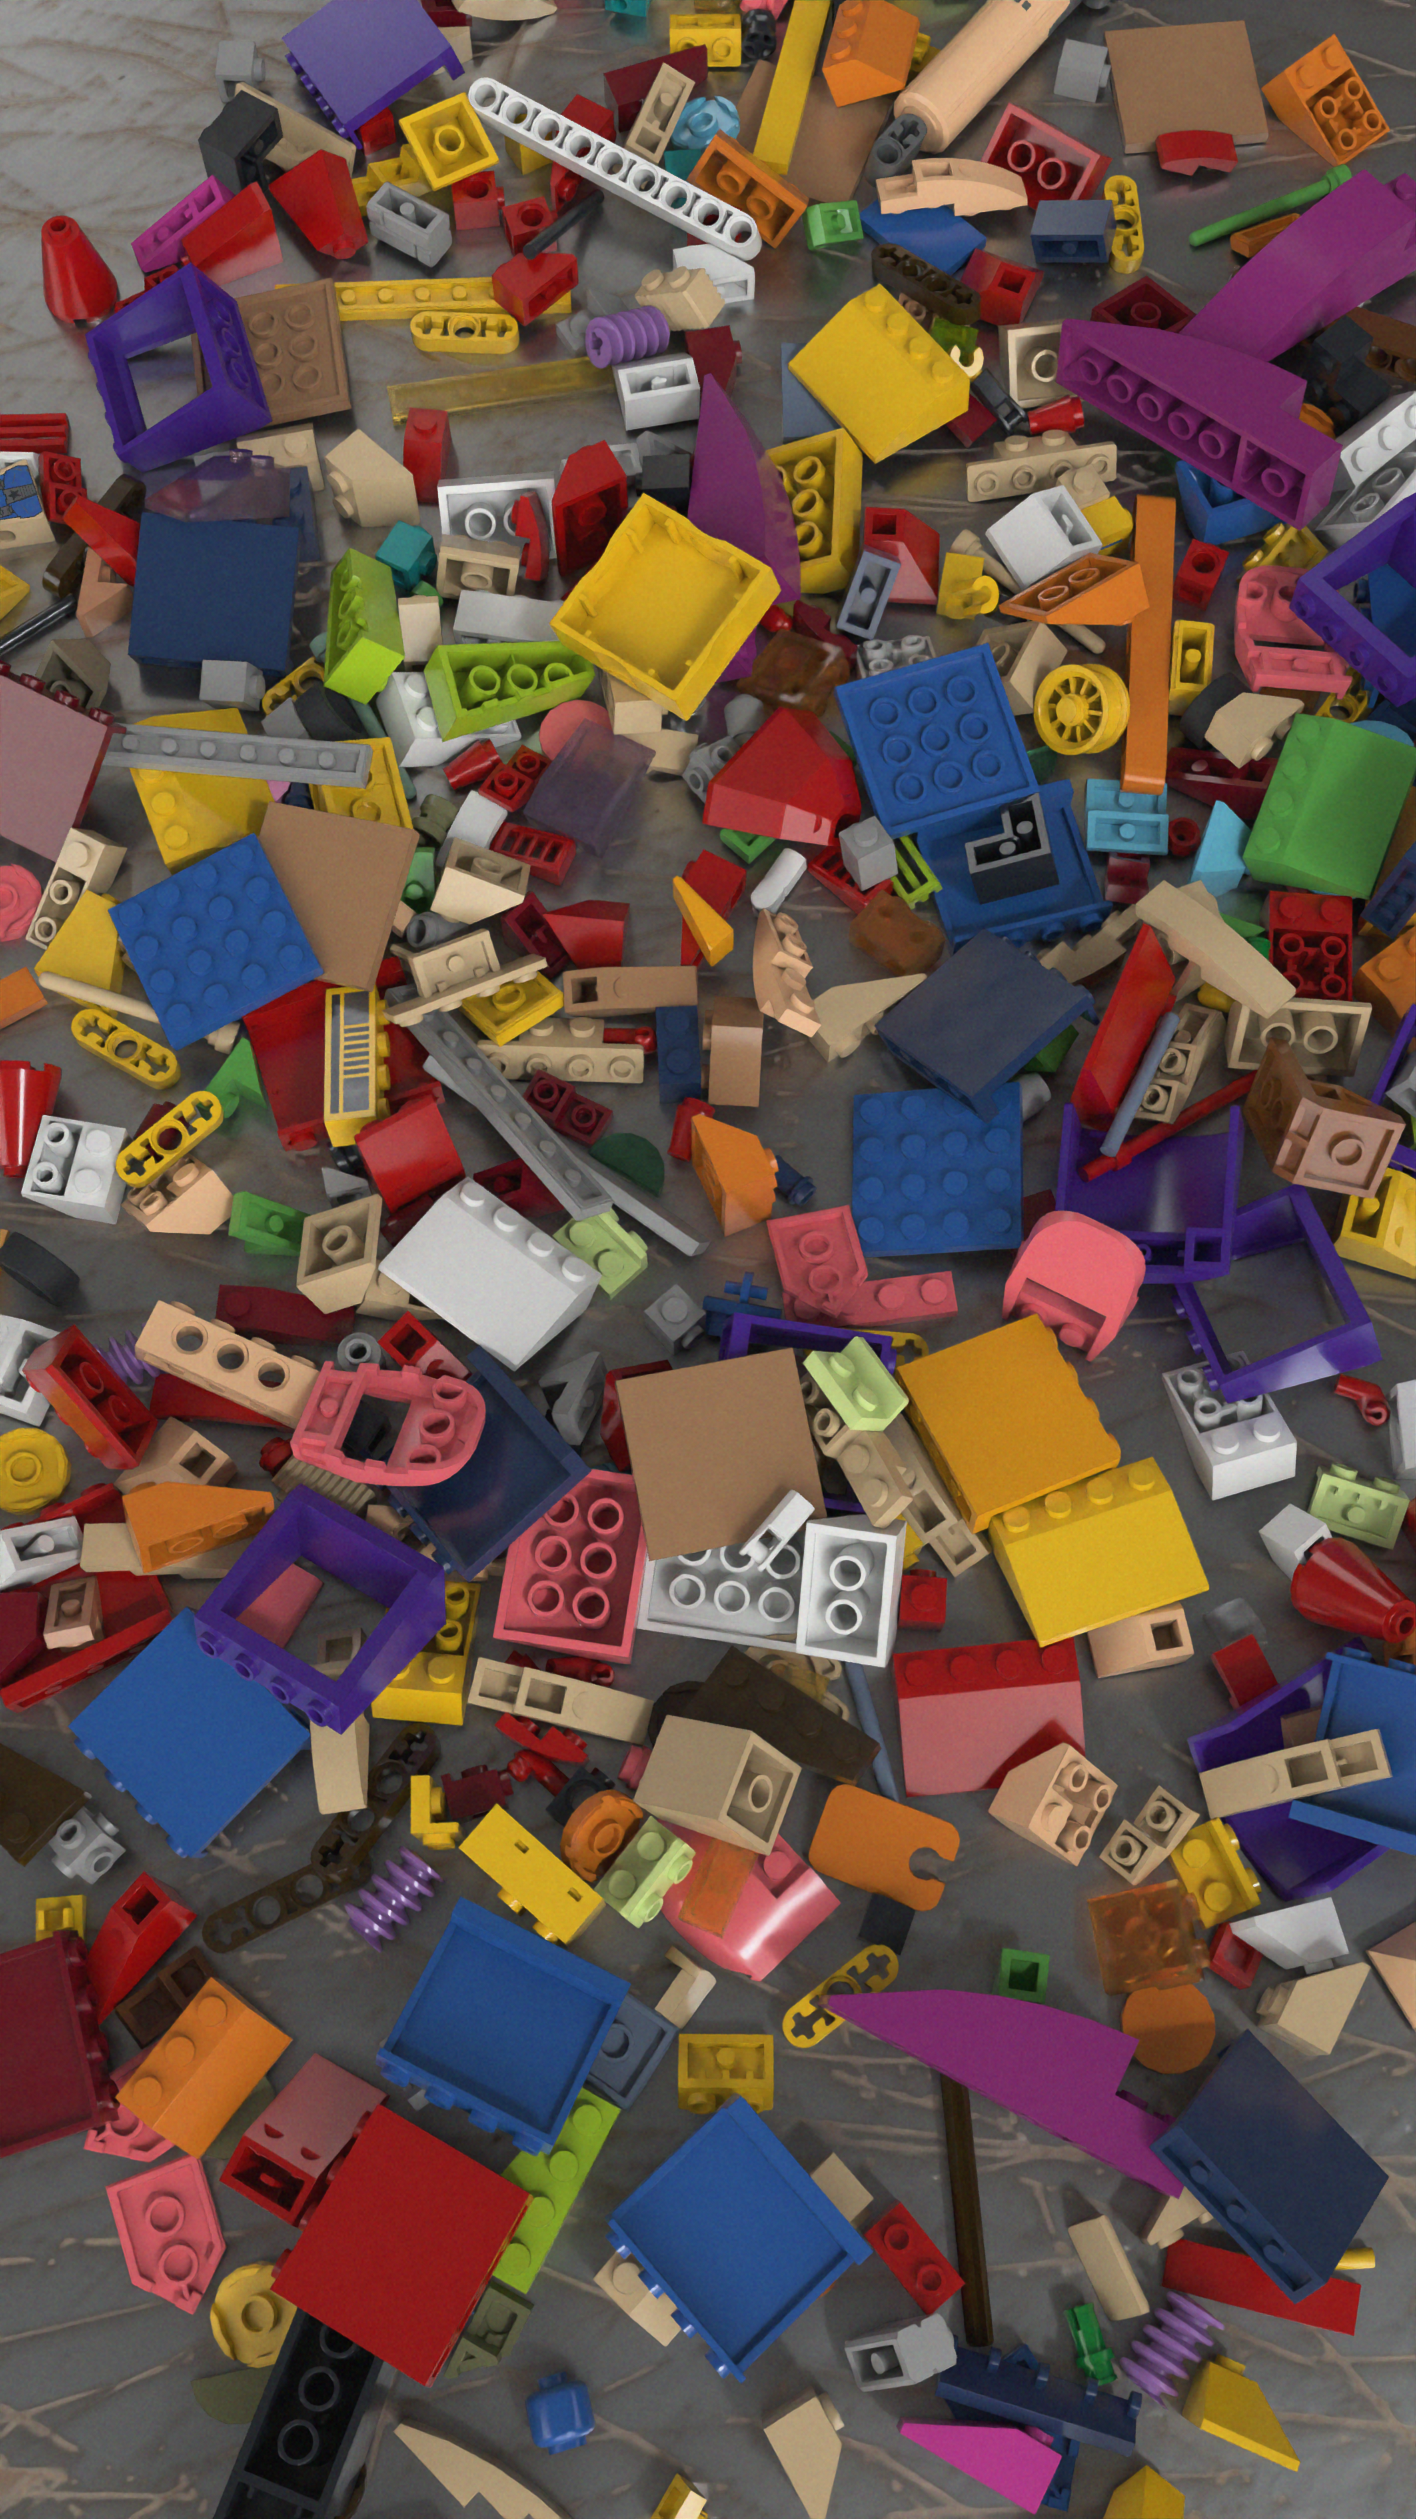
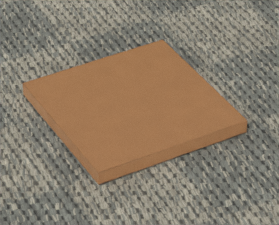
M1245 20L1104 31L1103 46L1108 48L1106 61L1108 65H1111L1109 77L1124 154L1157 151L1155 140L1158 135L1189 130H1206L1232 134L1234 145L1267 142L1269 130Z
M760 59L736 106L740 118V132L736 140L752 154L777 64ZM813 76L788 174L778 175L795 185L801 193L809 198L808 207L821 203L852 200L864 174L872 146L881 136L890 116L893 99L877 96L837 108L826 79Z
M332 278L234 298L240 310L273 420L264 427L352 409L336 287ZM194 333L191 334L197 396L213 386L198 335Z
M270 801L258 839L325 972L314 978V980L372 992L420 834L410 828Z
M793 1347L615 1381L649 1561L747 1542L791 1489L798 1492L815 1508L797 1532L806 1530L808 1520L827 1518ZM766 1530L765 1533L759 1539L774 1536Z

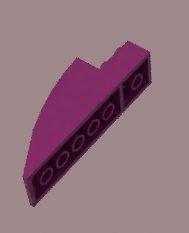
M1363 169L1308 209L1269 242L1234 275L1178 334L1202 339L1269 362L1416 270V182L1406 173H1403L1383 185L1367 170Z
M1069 318L1062 322L1056 383L1299 531L1329 504L1343 445L1299 419L1307 380L1240 351L1165 330Z
M711 373L704 375L687 519L703 533L713 538L727 541L772 568L781 592L771 605L801 599V566L798 538L790 501L781 475L745 416ZM757 625L715 683L751 677L753 660L757 654L755 644Z
M929 1989L820 1996L817 2005L950 2077L1154 2192L1179 2199L1184 2185L1149 2148L1156 2136L1172 2125L1177 2118L1169 2114L1164 2116L1155 2111L1151 2115L1145 2112L1149 2105L1148 2102L1123 2089L1121 2092L1117 2090L1139 2043V2039L1094 2020L1056 2008L991 1994Z

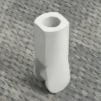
M784 848L765 875V878L752 892V913L755 918L758 919V915L763 908L776 914L785 896L789 894L807 868L806 859L801 854L792 849Z
M791 1489L748 1539L739 1553L742 1556L747 1553L759 1564L757 1569L762 1572L813 1513L815 1508L798 1492ZM766 1530L778 1540L771 1550L759 1540Z

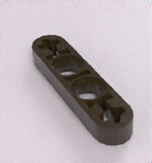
M881 244L872 250V273L877 278L953 324L970 325L979 320L981 316V297L977 291L897 244Z
M122 474L115 480L97 504L132 519L144 503L147 491L146 485L128 474ZM76 532L72 534L49 563L42 578L43 588L61 599L70 593L73 594L82 583L88 548H91Z
M413 1723L406 1726L398 1734L368 1774L367 1808L339 1812L315 1843L311 1851L310 1860L313 1868L324 1881L340 1883L354 1873L411 1797V1776L427 1775L435 1765L441 1754V1744L434 1730L429 1725ZM414 1741L419 1744L425 1741L428 1747L424 1751L417 1749L413 1752L410 1746ZM402 1759L405 1764L409 1762L412 1770L408 1771L398 1760ZM397 1773L403 1777L400 1788L395 1792L388 1794L380 1792L379 1786L385 1776ZM361 1811H371L374 1813V1821L368 1829L364 1831L352 1830L351 1821L357 1813ZM343 1833H345L353 1843H356L353 1847L349 1844L348 1841L344 1843V1841L340 1837ZM331 1853L333 1855L340 1854L343 1859L337 1865L332 1862L328 1864L325 1858Z
M368 1853L363 1859L365 1865L359 1868L360 1877L354 1880L350 1876L348 1879L337 1883L340 1889L333 1892L332 1883L324 1881L311 1863L211 1914L203 1924V1942L210 1950L219 1954L237 1952L363 1888L370 1882L371 1876L374 1874L375 1866L373 1859ZM329 1854L325 1858L328 1864L332 1862L337 1865L343 1859L340 1854ZM307 1876H317L323 1885L321 1896L314 1902H303L298 1896L297 1891L300 1881ZM273 1897L280 1905V1915L273 1923L262 1924L256 1918V1906L263 1898ZM245 1908L246 1920L255 1932L248 1935V1929L241 1927L230 1934L232 1942L228 1945L222 1940H214L213 1935L219 1931L218 1922L223 1920L226 1924L233 1925L243 1920L238 1911Z

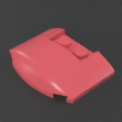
M661 1819L657 1820L696 1852L692 1858L693 1865L691 1870L681 1882L672 1884L662 1897L664 1902L660 1910L688 1944L725 1970L727 1968L734 1972L751 1975L750 1980L761 1982L841 1904L814 1870L800 1858L779 1833L770 1856Z

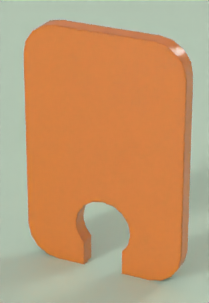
M843 1783L834 1787L828 1796L810 1845L808 1856L813 1868L822 1874L868 1892L879 1893L914 1910L928 1911L938 1904L946 1883L933 1877L924 1879L916 1876L910 1869V1857L918 1848L927 1847L935 1850L940 1857L954 1862L959 1848L960 1836L956 1827L944 1819L856 1785Z

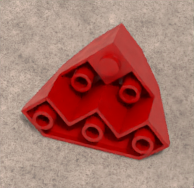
M778 707L709 781L702 823L778 839L841 847L839 832L855 823H859L862 809L852 760L812 711Z

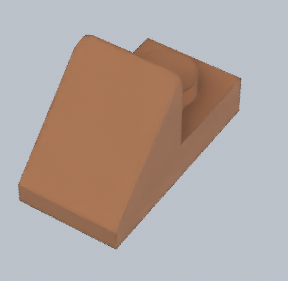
M88 548L76 616L85 637H94L132 611L133 594L128 584L116 583V572L92 548Z
M96 1576L51 1585L43 1634L48 1649L60 1647L62 1652H71L85 1649L106 1638L99 1585Z

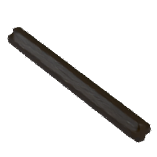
M940 2073L959 2274L965 2282L961 2287L966 2342L971 2347H986L993 2344L994 2335L969 2089Z

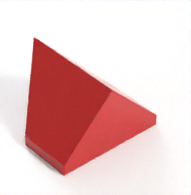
M589 899L542 913L578 970L600 967H623L630 903Z

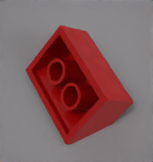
M1009 102L980 162L1004 168L1021 176L1028 199L1027 205L1037 211L1039 200H1090L1095 194L1113 158L1029 109Z
M605 440L593 445L584 446L577 452L569 455L551 501L557 565L561 577L592 564L605 551L610 538L618 529L617 517L619 508H628L627 475Z
M73 1324L34 1349L22 1369L29 1385L35 1391L44 1395L55 1408L58 1418L64 1424L71 1426L83 1440L87 1451L93 1457L99 1458L107 1469L132 1470L139 1466L159 1422L77 1326Z

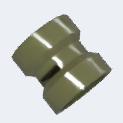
M430 794L423 800L420 806V817H414L412 825L413 829L420 834L417 844L440 851L447 837L446 832L451 828L459 810L448 800Z

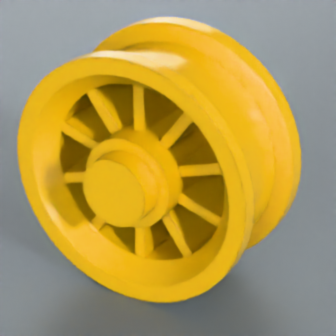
M1072 664L1056 668L1044 678L1037 690L1034 701V721L1040 737L1052 750L1064 755L1099 753L1111 748L1122 737L1130 716V700L1124 682L1116 672L1100 664Z

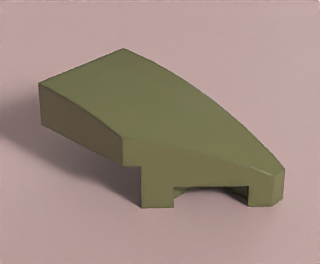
M492 2281L443 2376L453 2379L459 2377L463 2372L483 2366L488 2368L498 2365L503 2357L510 2355L533 2310L534 2304Z

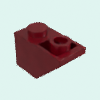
M39 1592L0 1593V1690L47 1646L43 1634L49 1600Z

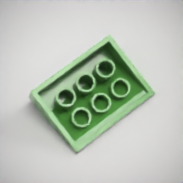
M1296 713L1243 854V859L1253 880L1371 900L1416 777V748L1335 718Z

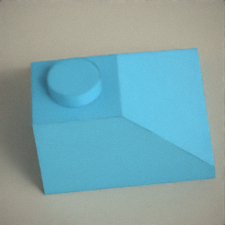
M1217 800L1201 837V843L1197 849L1187 884L1202 880L1208 893H1211L1214 897L1237 888L1243 873L1250 875V871L1243 859V854L1252 830L1224 802Z

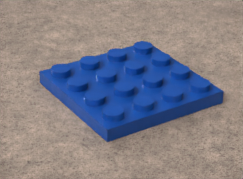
M988 643L835 687L833 693L874 814L891 839L995 810L1006 803L1034 793H1040Z
M255 833L108 909L170 1045L176 1051L325 973Z
M1020 1082L1004 1083L991 1095L1000 1113L988 1124L939 1088L854 1095L852 1217L864 1258L1013 1249L1020 1247L1022 1240L1024 1241L1023 1096Z

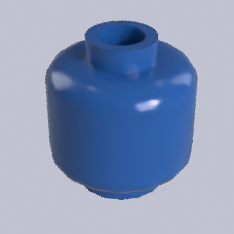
M566 2371L537 2379L539 2390L531 2393L525 2400V2408L534 2444L541 2448L547 2447L549 2455L587 2444L586 2435L594 2430L595 2418L586 2383L581 2380L568 2381Z

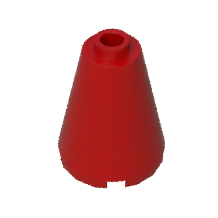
M60 215L48 219L41 229L43 295L46 305L55 317L66 323L75 324L73 319H86L87 323L95 322L106 316L117 301L116 293L118 286L116 278L73 218Z
M0 1061V1170H4V1177H26L42 1116H52L62 1079V1069L58 1066L44 1063V1071H39L31 1066V1061Z
M1342 1537L1327 1538L1315 1544L1309 1550L1313 1555L1305 1566L1300 1563L1297 1565L1290 1587L1291 1600L1295 1609L1308 1621L1390 1643H1399L1415 1631L1416 1605L1353 1542L1347 1541Z

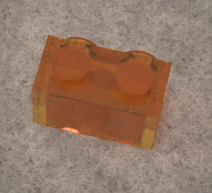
M882 889L851 922L848 941L896 978L926 974L942 957L946 938L943 937L942 932L935 924L930 921H923L912 913L909 905L903 899L897 896L892 897Z

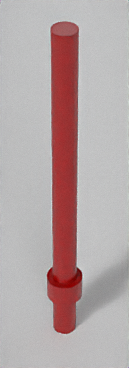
M1258 1070L1251 1071L1183 1109L1173 1124L1160 1122L1125 1143L1122 1142L1115 1157L1103 1154L1078 1169L1081 1179L1088 1183L1109 1170L1118 1171L1132 1162V1157L1248 1093Z

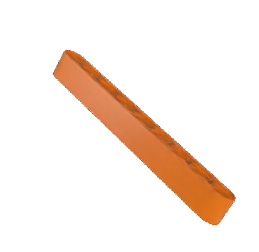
M1136 494L1133 504L1132 519L1134 527L1131 532L1130 561L1139 562L1150 607L1135 615V620L1127 624L1124 684L1130 700V716L1127 727L1122 735L1120 792L1161 796L1165 784L1176 512L1175 497Z

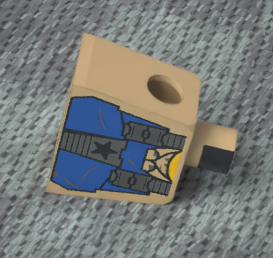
M27 459L1 469L0 550L55 541L50 522L45 514L37 483Z

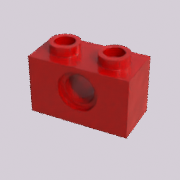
M896 2199L860 2231L925 2315L933 2314L965 2284L901 2201Z

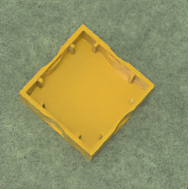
M643 493L610 538L600 560L581 578L549 625L564 646L678 717L688 721L779 595L781 588L771 567L727 541L719 540L703 533L689 519Z

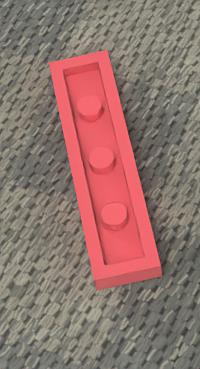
M951 1271L865 1281L836 1319L785 1292H782L781 1296L785 1320L834 1328L860 1329L954 1317L958 1313Z

